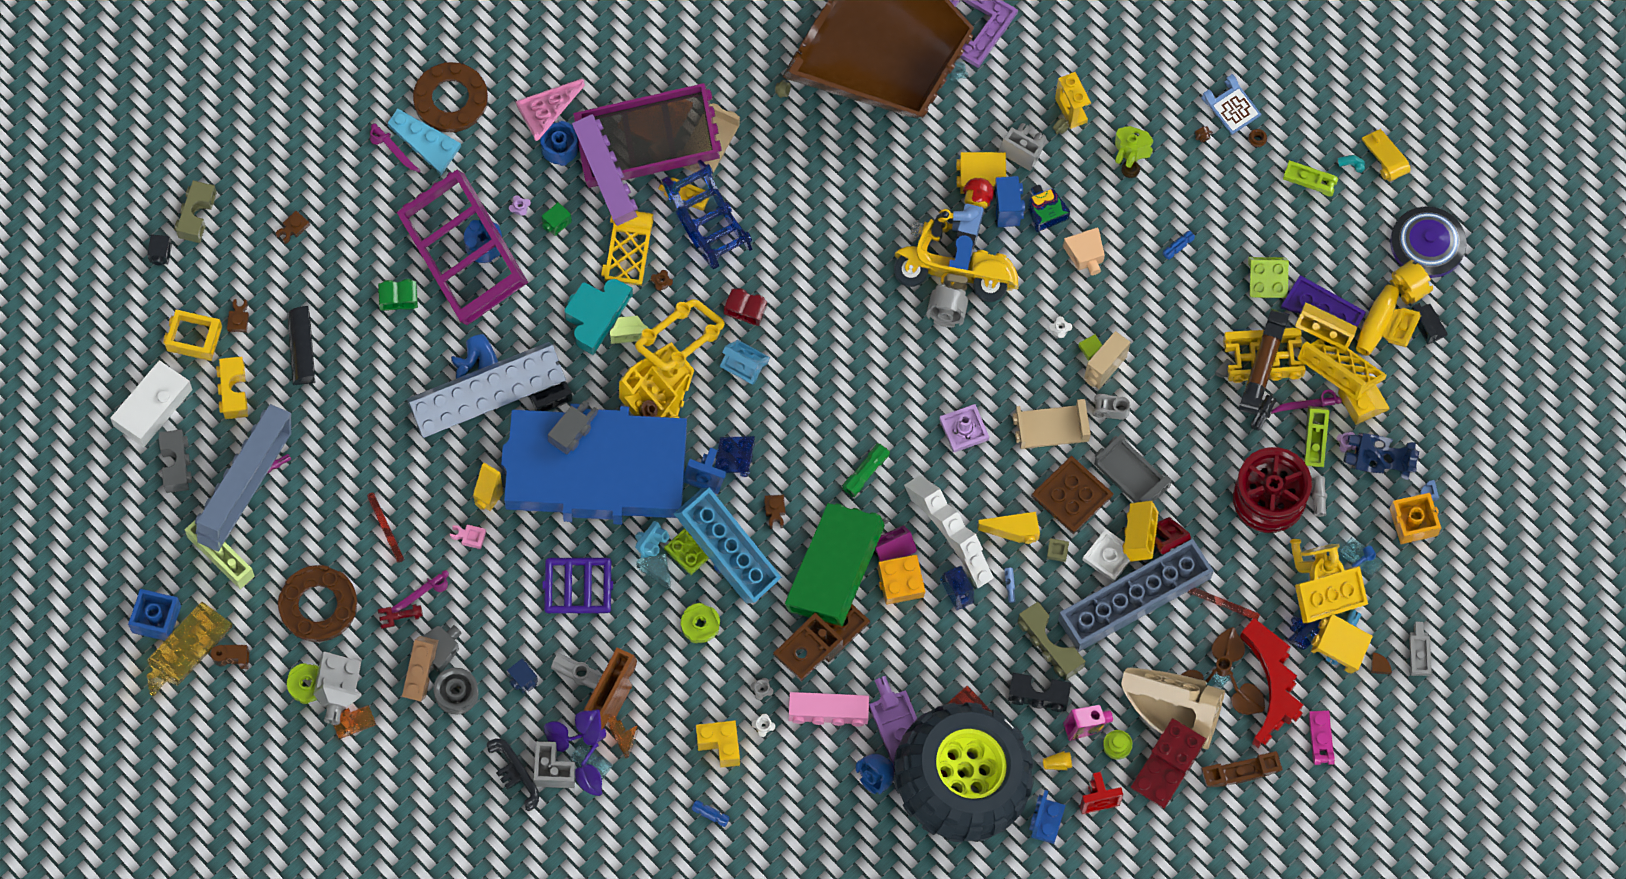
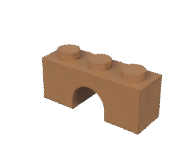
M418 636L414 640L402 697L422 701L426 697L430 681L428 674L431 663L435 659L439 640Z

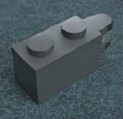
M585 400L577 409L571 406L548 434V442L566 455L571 450L574 451L579 444L580 438L582 436L585 437L590 432L591 421L598 413V409L594 407L587 416L584 415L583 412L589 405Z

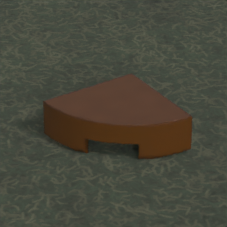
M1373 652L1371 673L1391 675L1392 669L1389 661L1381 654Z

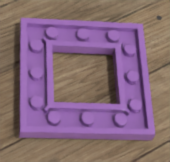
M961 0L950 1L956 7ZM962 0L990 16V19L973 42L970 40L968 45L964 44L962 47L964 52L960 58L977 68L981 66L1018 13V9L1002 0Z

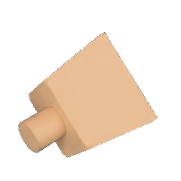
M1098 227L1064 238L1063 247L1078 270L1088 268L1091 275L1101 272L1098 264L1103 262L1105 255Z

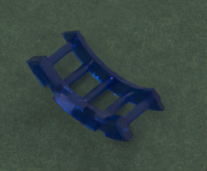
M700 159L698 164L701 170L677 182L672 181L668 176L661 180L670 201L673 200L676 208H678L675 212L696 249H702L704 252L702 257L714 270L720 267L717 260L719 256L742 244L749 251L753 250L750 243L752 238L749 232H745L733 217L729 203L724 202L713 180L711 166L709 164L706 165ZM704 177L709 189L686 201L682 200L679 194L680 188ZM713 195L719 208L696 220L691 219L687 211L689 207ZM723 214L729 225L707 237H702L698 230L699 226ZM733 231L738 237L716 250L715 248L712 249L709 245Z

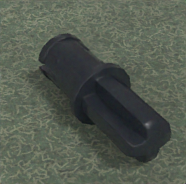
M1265 396L1257 416L1255 415L1250 424L1253 430H1261L1266 419L1271 416L1270 412L1277 402L1276 398L1272 401L1273 396Z

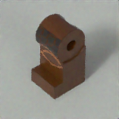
M217 645L212 648L210 654L215 665L222 667L227 664H238L240 669H249L250 650L247 645Z

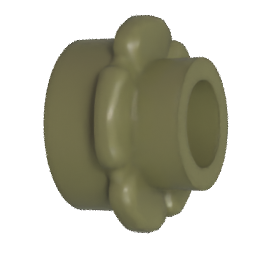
M782 80L776 84L775 93L778 94V97L789 96L790 83Z
M1064 118L1058 120L1053 126V129L1056 131L1055 133L1063 135L1070 127L1067 125L1069 120L1066 121Z

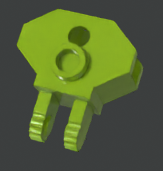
M1132 126L1119 128L1115 139V146L1119 150L1115 163L1120 164L1123 158H1126V166L1131 168L1134 161L1137 162L1139 159L1150 157L1153 152L1151 148L1153 139L1149 133Z

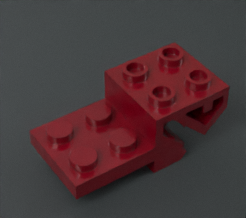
M1172 718L1130 788L1165 809L1182 780L1188 774L1207 739Z

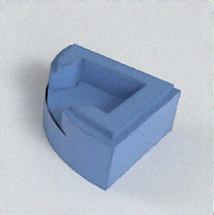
M1435 480L1427 482L1419 495L1430 493L1433 501L1438 500L1439 496Z

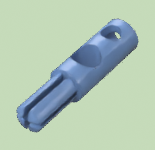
M1005 568L1008 602L1013 603L1015 602L1013 568Z

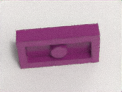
M903 525L881 535L874 551L881 562L909 556L917 552L911 532Z

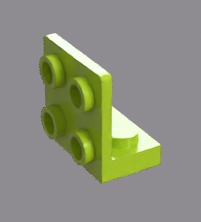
M1248 257V265L1250 266V297L1286 298L1288 295L1289 260L1286 257Z

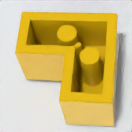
M736 721L696 725L698 751L718 749L720 768L740 766Z

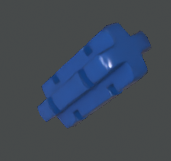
M1191 231L1185 232L1184 236H1180L1170 247L1163 250V256L1168 260L1171 259L1174 254H1177L1186 247L1187 243H1191L1195 235Z
M696 800L692 806L694 812L701 813L702 816L713 822L717 821L723 827H726L730 820L729 816L721 815L720 811L708 805L704 806V803Z

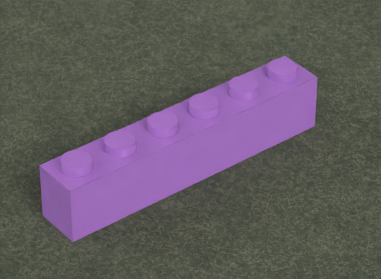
M593 114L572 123L615 224L618 226L638 217L635 212L638 207L634 199L630 200L628 195L631 193L627 183L623 184L621 179L624 177L623 172L614 163L617 161L614 152H610L608 149L610 142L607 136H603L601 130L604 128L600 119L596 120Z

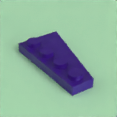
M1301 275L1281 305V309L1300 314L1306 302L1357 328L1366 314V311Z

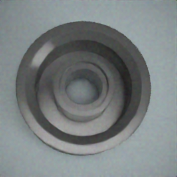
M450 668L443 671L434 683L436 702L443 711L449 714L458 715L466 713L474 707L478 700L479 692L476 679L469 671L463 668ZM454 688L461 689L459 694L451 693Z

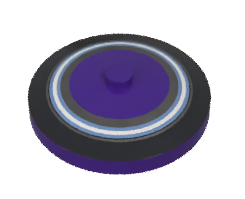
M1425 206L1411 209L1397 220L1391 233L1390 245L1393 256L1400 266H1403L1410 260H1414L1413 264L1419 263L1430 278H1437L1449 274L1461 263L1466 251L1467 240L1462 225L1453 215L1436 207Z

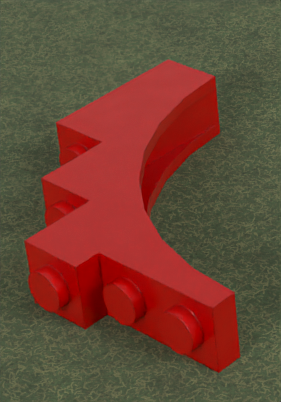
M1253 618L1241 632L1240 638L1251 648L1260 661L1269 688L1267 717L1252 743L1259 748L1262 744L1267 745L1273 737L1271 733L1274 730L1279 731L1285 722L1288 725L1293 720L1297 722L1303 714L1301 710L1304 705L1290 694L1297 685L1295 683L1297 675L1283 665L1290 657L1289 651L1291 646L1257 619Z

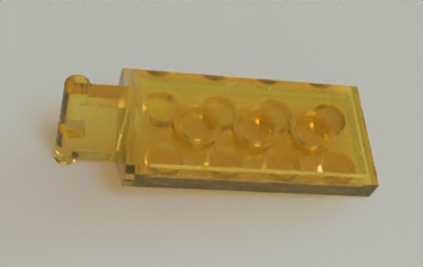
M201 602L147 659L148 664L153 668L147 674L149 694L155 696L157 691L166 682L178 686L232 628V623L204 602Z

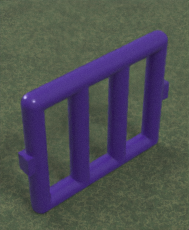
M547 558L545 560V581H543L545 613H610L611 590H613L611 559ZM553 566H565L564 606H552ZM572 566H584V606H572ZM592 566H604L603 606H591Z

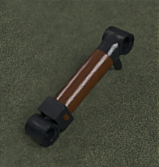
M1271 309L1238 410L1257 416L1290 314Z

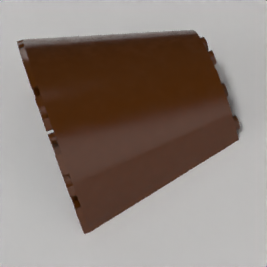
M828 0L801 42L798 51L795 52L788 65L789 69H786L783 77L790 81L911 118H924L929 110V105L937 97L938 90L945 84L947 75L952 72L955 62L963 54L964 49L962 47L964 44L968 45L973 35L971 32L974 27L950 0Z

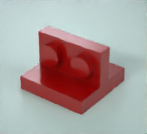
M1101 772L1093 773L1092 779L1089 781L1090 786H1088L1089 794L1082 796L1080 803L1081 815L1120 806L1123 798L1122 787L1106 790Z

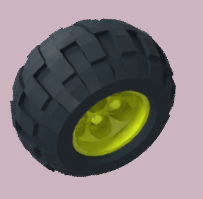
M965 702L964 704L949 703L937 706L935 709L924 713L907 729L902 736L894 757V784L897 794L900 793L904 802V809L910 817L914 816L923 825L921 828L932 835L938 834L946 837L948 841L960 843L963 841L979 842L1003 832L1021 815L1033 788L1031 770L1033 768V760L1030 750L1027 751L1023 744V734L1017 726L1012 728L1004 721L1005 715L995 709L991 712L982 708V704ZM967 752H972L975 759H970ZM948 753H953L956 760H951L948 757ZM979 768H983L986 771V776L979 773ZM941 770L946 771L948 777H943ZM960 771L965 774L963 778L958 775ZM971 785L976 786L979 790V793L973 792L971 790ZM952 786L957 787L958 790H959V792L955 791V790H954L953 788H951V787H952Z

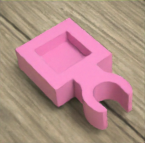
M457 525L452 526V529L457 530L458 534H450L451 539H463L462 545L477 549L482 548L486 529L467 525L466 530Z

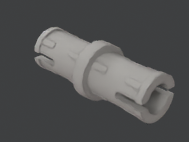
M1316 476L1312 478L1314 516L1323 517L1327 515L1325 477Z

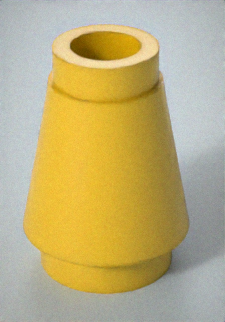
M1063 751L1043 758L1044 770H1068V768H1072L1070 752L1065 753Z

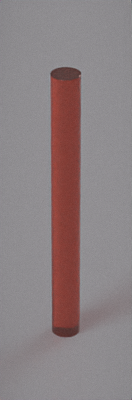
M369 493L367 495L397 563L404 561V557L375 494Z
M1192 588L1187 592L1251 619L1255 618L1258 620L1260 617V613L1198 588Z

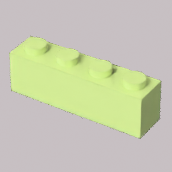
M195 521L184 529L187 538L239 589L243 588L255 577L252 568L227 543L224 542L219 552L197 543V526Z

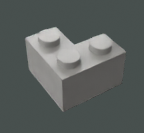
M536 741L535 785L537 787L575 788V762L556 761V742Z

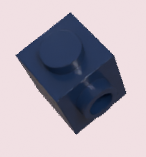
M523 659L507 670V675L510 679L509 683L516 691L519 689L523 694L536 687L538 682L537 675Z

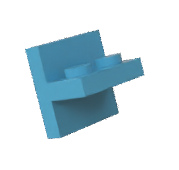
M736 340L724 347L722 353L725 356L720 367L753 385L762 367L768 364L771 357L740 340Z

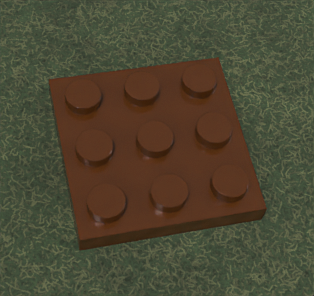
M1071 455L1032 493L1031 497L1074 535L1113 497L1114 493Z

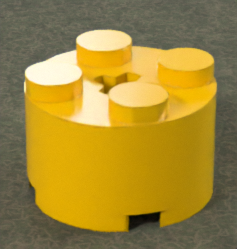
M1410 260L1392 273V279L1389 281L1391 285L1399 289L1401 299L1406 305L1410 303L1415 304L1433 291V285L1429 286L1428 283L1431 280L1429 275L1419 263L1413 264L1414 260Z

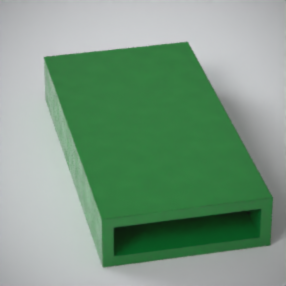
M835 503V505L827 504L785 601V605L790 613L809 618L816 613L824 622L843 626L885 527L880 515L874 512L869 514L858 508H846L838 503Z

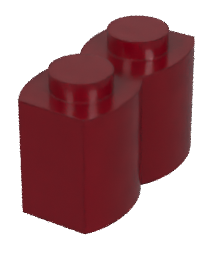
M741 288L731 289L724 306V314L759 326L767 308V300L758 294L749 295Z

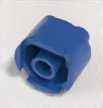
M559 121V123H553L540 138L542 154L546 160L553 164L565 166L578 153V136L574 127L567 122Z
M481 220L471 221L464 232L465 249L468 255L492 240ZM494 223V225L496 226L497 230L499 231V233H500V235H501V237H502V233H501V230H500V228H499V225H498L497 223ZM495 246L475 260V262L489 263L496 257H499L500 252Z

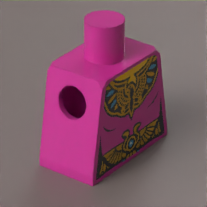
M1100 705L1071 710L1063 722L1069 741L1099 733L1106 723L1113 722V715L1110 710L1102 712Z

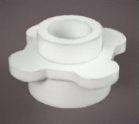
M1059 316L1054 324H1050L1049 329L1059 338H1064L1067 332L1072 330V324L1067 323L1063 317Z
M762 714L757 720L752 722V727L756 728L760 737H765L766 733L775 729V723L771 722L767 714Z

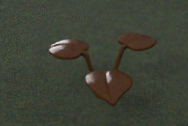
M1234 627L1225 630L1214 641L1212 654L1217 659L1216 668L1212 670V673L1206 680H1204L1203 674L1196 670H1188L1181 674L1204 680L1207 683L1215 674L1221 677L1229 676L1234 690L1237 692L1232 696L1231 703L1238 713L1250 715L1262 713L1265 710V700L1261 691L1250 683L1243 684L1239 689L1233 677V672L1231 671L1232 662L1239 661L1245 653V645Z

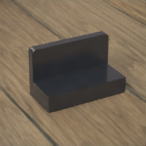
M1420 303L1412 306L1411 310L1420 312L1421 317L1417 327L1427 345L1447 337L1448 333L1431 304L1421 306Z

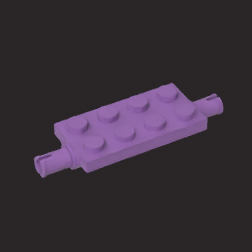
M883 676L881 677L882 679L878 678L874 681L881 695L880 700L869 704V708L894 766L896 749L900 744L902 736L917 719V716L906 690L900 693L892 692L886 679L887 677Z

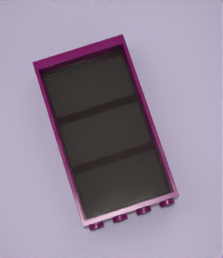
M704 83L573 113L575 122L593 114L596 120L600 119L604 128L601 130L603 136H607L610 142L608 149L610 152L613 151L617 158V161L614 163L623 172L624 177L621 178L622 181L720 159L719 152L722 151L720 140L716 138V134H719L717 123L713 122V117H716L714 107L710 106L712 93L710 89L706 88ZM578 139L585 182L589 188L596 187L598 183Z

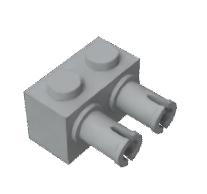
M1022 123L1017 130L1014 128L1009 130L1001 143L998 153H1006V158L1031 171L1040 157L1046 136L1043 134L1039 139L1042 133H1037L1031 139L1026 136L1030 132V127L1027 125L1023 130L1026 124Z

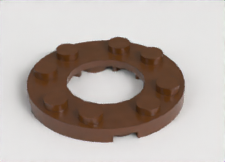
M456 62L441 63L431 67L420 76L414 87L413 102L417 115L424 123L441 132H459L476 124L481 115L485 113L488 104V91L485 81L473 68ZM446 81H456L465 86L469 93L466 105L455 112H445L438 109L432 100L433 92L438 85Z
M324 565L305 567L295 572L285 582L278 598L279 614L285 627L296 637L311 642L331 640L341 635L355 618L357 612L355 588L349 578L341 571ZM312 587L328 588L337 598V607L334 614L325 621L314 622L303 617L299 611V601L304 592Z

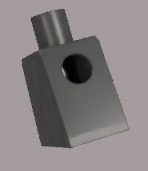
M455 625L447 632L440 626H437L423 635V637L439 640L435 659L431 663V666L439 674L444 671L459 651V645L455 639L462 633Z

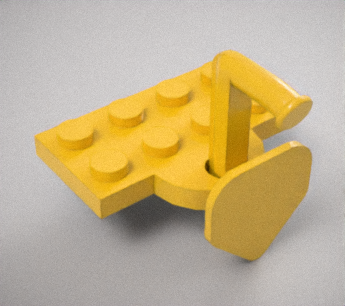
M1290 540L1296 569L1300 573H1310L1309 581L1295 585L1303 623L1313 622L1329 617L1331 614L1335 615L1368 605L1360 566L1344 570L1342 563L1339 561L1337 550L1340 547L1339 544L1319 546L1301 552V540ZM1315 555V560L1303 561L1302 556Z

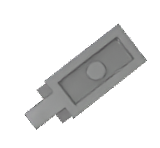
M1415 622L1414 632H1410L1409 637L1411 676H1431L1430 636H1428V633H1424L1423 622Z

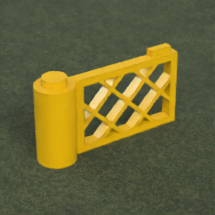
M635 211L638 217L618 226L611 216L610 223H613L608 260L607 265L603 264L601 276L605 277V281L616 279L625 284L642 286L653 226V213ZM624 232L628 238L619 243L616 239V233ZM637 235H646L645 242L638 246L633 238ZM631 240L636 248L627 253L622 246ZM620 248L625 256L617 261L613 257V252ZM639 251L643 257L642 260L635 263L630 256ZM628 258L633 266L624 271L620 263ZM615 266L622 272L617 277L609 276L610 270ZM636 268L640 273L639 280L630 279L627 274Z

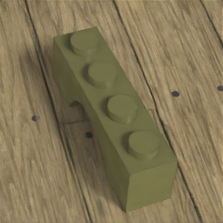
M1037 601L1019 614L1018 625L1023 632L1026 631L1030 635L1032 644L1041 649L1043 658L1047 662L1050 661L1052 663L1055 673L1066 681L1082 670L1086 661L1074 646L1068 648L1058 647L1048 639L1045 627L1049 622L1050 616Z

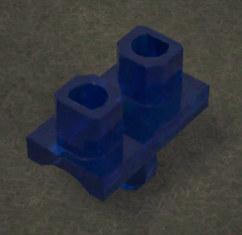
M1293 616L1291 618L1293 625L1290 627V630L1292 632L1296 629L1298 630L1287 639L1290 645L1295 644L1301 650H1305L1311 644L1306 635L1308 633L1313 637L1316 634L1318 635L1321 619L1303 623L1302 616L1300 618Z

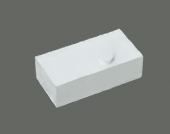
M159 360L112 415L111 421L113 426L142 447H145L192 391L190 381Z

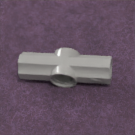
M561 653L556 655L551 669L573 679L575 683L585 685L595 690L602 676V673L589 668L586 663L577 662ZM578 671H585L586 675L580 677L576 673Z

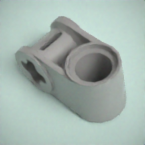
M1106 394L1095 395L1096 405L1095 410H1093V416L1124 420L1129 416L1130 402L1126 397L1109 396ZM1124 406L1126 409L1121 411L1117 407Z

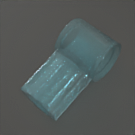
M581 744L573 752L571 760L581 766L582 761L590 750ZM594 753L586 762V765L590 764L598 769L602 780L613 767L606 758L600 755L597 756Z

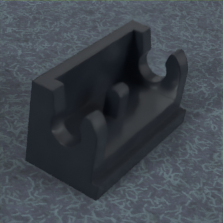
M566 381L539 393L529 395L535 411H549L573 401L572 392Z

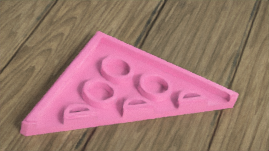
M583 79L516 101V106L535 141L542 137L585 86Z

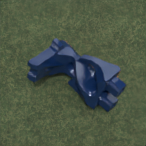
M1359 433L1358 435H1348L1347 445L1356 446L1355 454L1345 452L1343 462L1352 465V469L1383 474L1385 469H1394L1400 472V477L1408 480L1410 473L1417 471L1416 465L1420 451L1416 450L1415 442H1409L1402 448H1390L1389 445L1393 442L1391 438ZM1381 441L1384 443V446L1376 447L1375 442ZM1385 454L1391 456L1392 461L1390 463L1384 460ZM1370 461H1376L1377 466H1370Z

